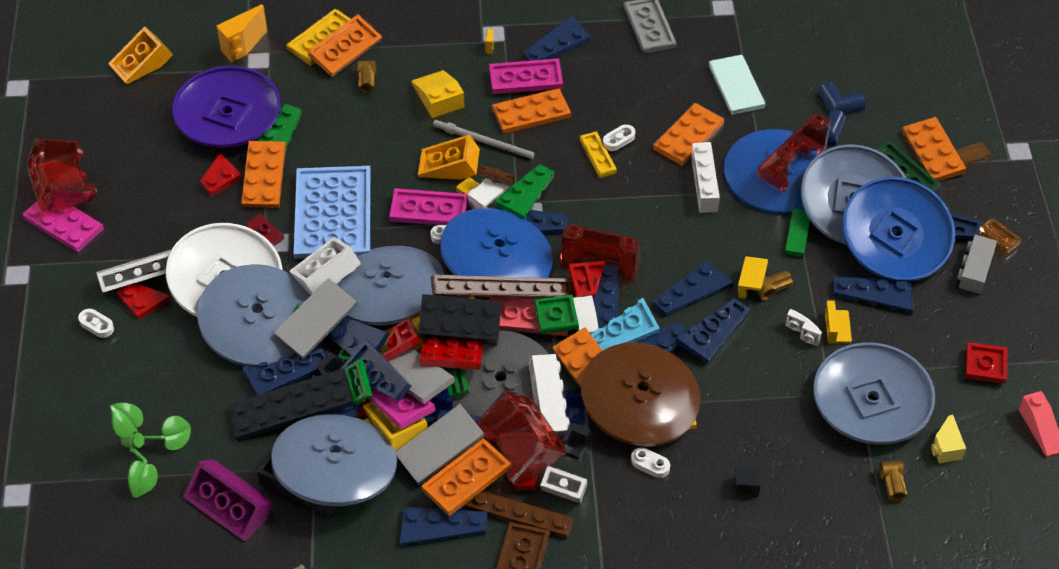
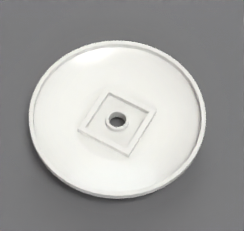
M214 223L192 230L175 244L167 260L166 279L168 288L177 303L187 312L197 317L198 304L203 291L221 273L234 267L250 264L268 265L283 270L282 263L274 246L258 232L238 224ZM255 307L252 309V311L254 313H260L262 312V309L259 307Z

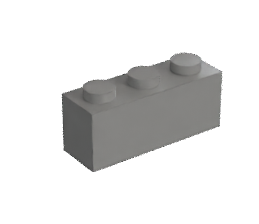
M975 235L973 242H968L966 252H969V255H964L962 266H965V268H960L957 280H961L959 288L978 294L982 293L997 244L996 240Z

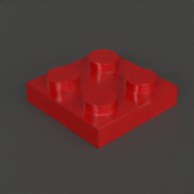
M968 342L966 347L965 378L1005 384L1007 380L1008 348Z

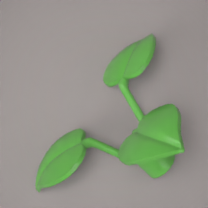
M115 403L110 405L114 432L117 436L121 437L122 445L130 448V452H133L142 460V462L134 461L128 471V484L133 498H138L155 486L158 474L155 466L147 464V460L136 449L143 446L144 440L164 439L166 449L178 450L189 440L191 427L182 417L170 416L162 424V436H143L141 433H137V428L143 423L141 410L129 403Z

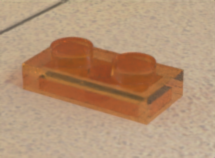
M991 218L980 227L979 232L989 239L996 240V245L1007 253H1010L1021 243L1022 239L994 218Z

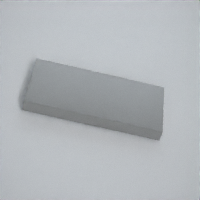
M635 0L624 3V9L643 54L676 48L677 43L658 0Z
M328 278L274 334L304 359L357 305V301Z
M413 348L408 349L389 362L412 385L408 393L423 404L455 382L454 377L440 367L420 365L421 354Z
M459 404L397 450L396 456L418 485H420L485 435L462 405Z

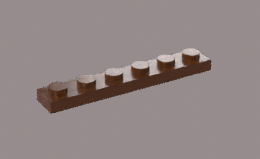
M481 491L461 507L470 511L487 512L488 516L503 521L549 530L550 535L564 539L568 538L573 524L572 517Z

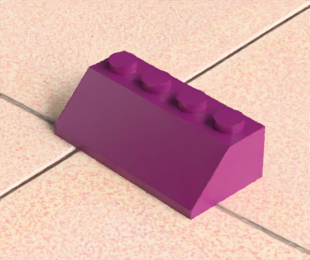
M214 459L198 463L183 498L243 541H247L267 520L275 503Z

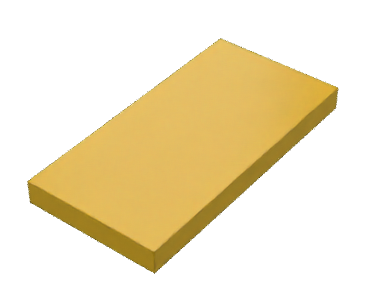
M334 9L289 42L286 48L309 65H313L315 61L308 56V51L351 19L337 9Z

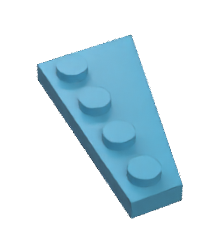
M641 298L637 301V304L624 310L623 314L616 319L610 320L606 326L597 329L591 336L600 348L605 350L617 344L637 342L660 332V328L645 300Z

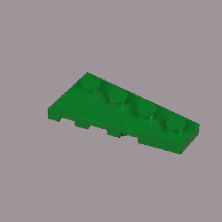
M285 104L280 110L274 125L256 141L285 142L287 148L288 143L291 142L292 133L295 131L301 117V109Z
M539 164L495 200L494 206L511 212L525 220L527 213L531 212L534 203L541 197L542 191H545L554 178V171Z

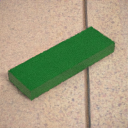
M793 208L785 250L786 255L804 257L810 219L803 209Z

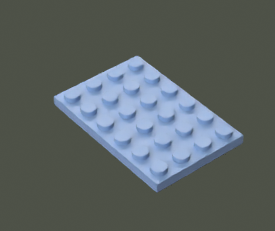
M370 166L297 168L294 259L307 258L333 237L349 245L356 256L370 252Z

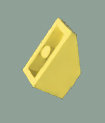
M953 415L948 416L931 446L932 453L937 457L939 463L962 460L966 450Z

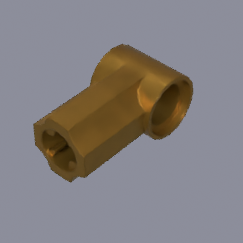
M358 61L359 91L365 94L374 90L376 61Z
M784 270L769 277L765 276L761 291L755 290L763 301L769 300L776 292L792 286L791 274Z
M902 461L880 462L879 473L881 480L885 481L889 500L897 502L906 498L907 491L903 479L904 466Z

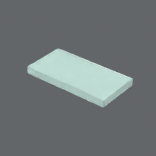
M743 55L709 61V67L731 115L765 108V102Z

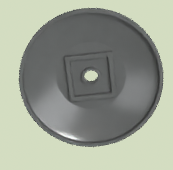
M499 330L498 345L483 344L481 369H465L470 393L450 399L448 389L446 388L441 391L443 401L449 411L461 404L469 415L480 416L482 418L480 429L484 435L500 437L499 434H523L538 426L528 362L534 355H549V353L531 338L515 332ZM450 368L448 369L449 374L452 375V370ZM456 368L460 389L462 391L464 390V387L462 383L459 368ZM498 375H502L506 379L500 382L497 381L495 377ZM453 383V392L456 393L455 384Z

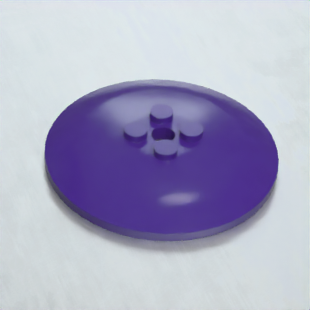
M223 66L203 71L183 84L174 98L172 111L175 124L184 136L201 145L226 148L249 143V141L256 140L265 134L276 122L280 113L281 102L276 86L264 74L246 67Z

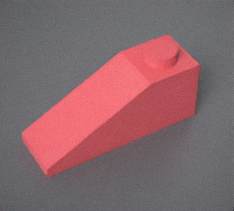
M1042 391L1023 396L1019 411L1046 458L1058 455L1059 429L1050 404Z

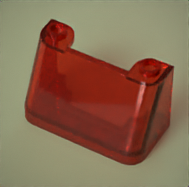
M821 114L810 116L758 165V177L784 192L789 187L787 177L790 162L799 152L808 156L812 151H818V154L826 150L831 120Z
M35 138L28 156L27 170L41 212L51 213L91 202L96 197V187H94L93 183L85 185L78 164L80 159L83 158V149L80 147L79 141Z
M574 224L568 225L564 229L561 238V266L568 267L569 264L576 260L582 263L583 257L589 256L619 263L618 271H624L625 280L635 281L642 257L639 243L635 238Z
M504 390L476 422L485 435L483 438L495 441L506 459L511 463V467L507 470V477L513 484L525 483L547 468V466L559 460L567 452L564 444L536 403L530 397L520 393Z

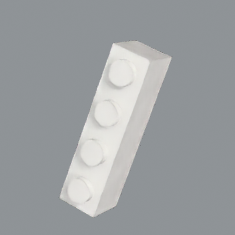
M711 142L693 143L691 160L699 213L718 212L720 197Z
M171 250L96 272L102 292L165 274Z
M556 354L534 355L528 364L540 438L563 437L570 427L569 418L565 416L567 405L565 398L562 397L563 381L559 378L560 362L557 361Z

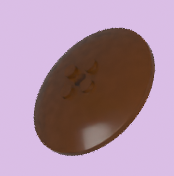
M631 342L606 348L598 353L587 365L581 382L583 405L592 421L609 436L631 445L659 446L675 441L691 428L700 408L699 387L690 369L672 353L651 344ZM638 386H645L647 391L639 390Z

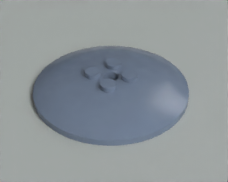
M851 144L835 146L820 153L807 167L801 183V200L808 218L819 231L832 240L847 245L843 235L842 220L850 196L861 186L872 180L884 177H906L893 160L875 149ZM892 229L894 235L899 232L897 229Z
M408 246L378 247L371 249L370 252L357 255L356 257L361 265L337 284L357 301V305L345 317L366 325L380 326L401 323L407 318L413 319L419 316L422 294L433 295L430 277L432 275H444L442 266L429 253Z
M261 264L234 267L214 278L203 291L198 304V326L210 348L230 362L255 367L259 366V363L262 362L269 364L277 362L280 358L284 357L290 359L297 353L281 341L274 332L296 311V305L298 303L303 304L310 295L291 274L279 268ZM259 307L262 309V312L254 313L252 309Z
M856 343L842 347L830 354L822 362L815 376L813 392L819 412L835 430L859 442L886 445L907 440L925 427L934 410L935 389L925 368L906 352L889 345ZM873 395L874 397H877L878 400L872 401L868 398V396Z
M345 415L313 416L292 424L277 438L271 457L274 474L283 487L303 500L327 506L353 505L375 497L392 481L397 463L394 447L391 446L377 427L361 419Z

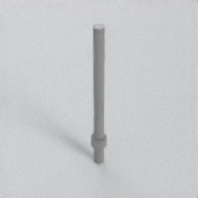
M435 120L433 123V127L445 130L446 133L452 135L466 136L470 134L475 141L529 159H533L535 155L534 152L456 127V124L450 122L447 124Z

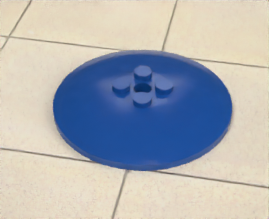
M767 129L753 132L739 139L729 149L724 162V177L732 193L746 205L766 213L792 214L793 208L804 210L801 200L802 178L812 160L825 150L812 139L793 131ZM775 164H782L783 167H777Z
M884 177L872 180L861 186L851 196L844 210L842 230L850 252L863 267L882 278L893 281L904 280L906 282L926 278L938 271L952 252L955 242V227L951 213L935 192L914 180L902 177ZM892 229L899 230L901 235H894Z
M479 208L465 211L448 222L440 241L442 258L454 275L548 278L553 264L551 247L541 231L526 219L523 220L517 215L504 210Z

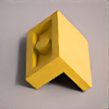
M745 257L738 284L739 298L746 299L749 289L761 291L768 265L767 259Z
M827 301L825 320L828 344H850L852 338L849 312L847 310H836L835 301Z

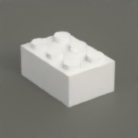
M333 237L289 272L308 294L312 295L328 278L335 284H339L346 275L353 273L361 263L349 245Z

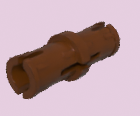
M480 165V168L477 170V176L490 179L494 183L499 182L512 187L515 182V175L504 173L498 168L492 169Z

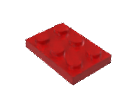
M436 337L424 338L420 365L480 370L483 342L475 340H447Z

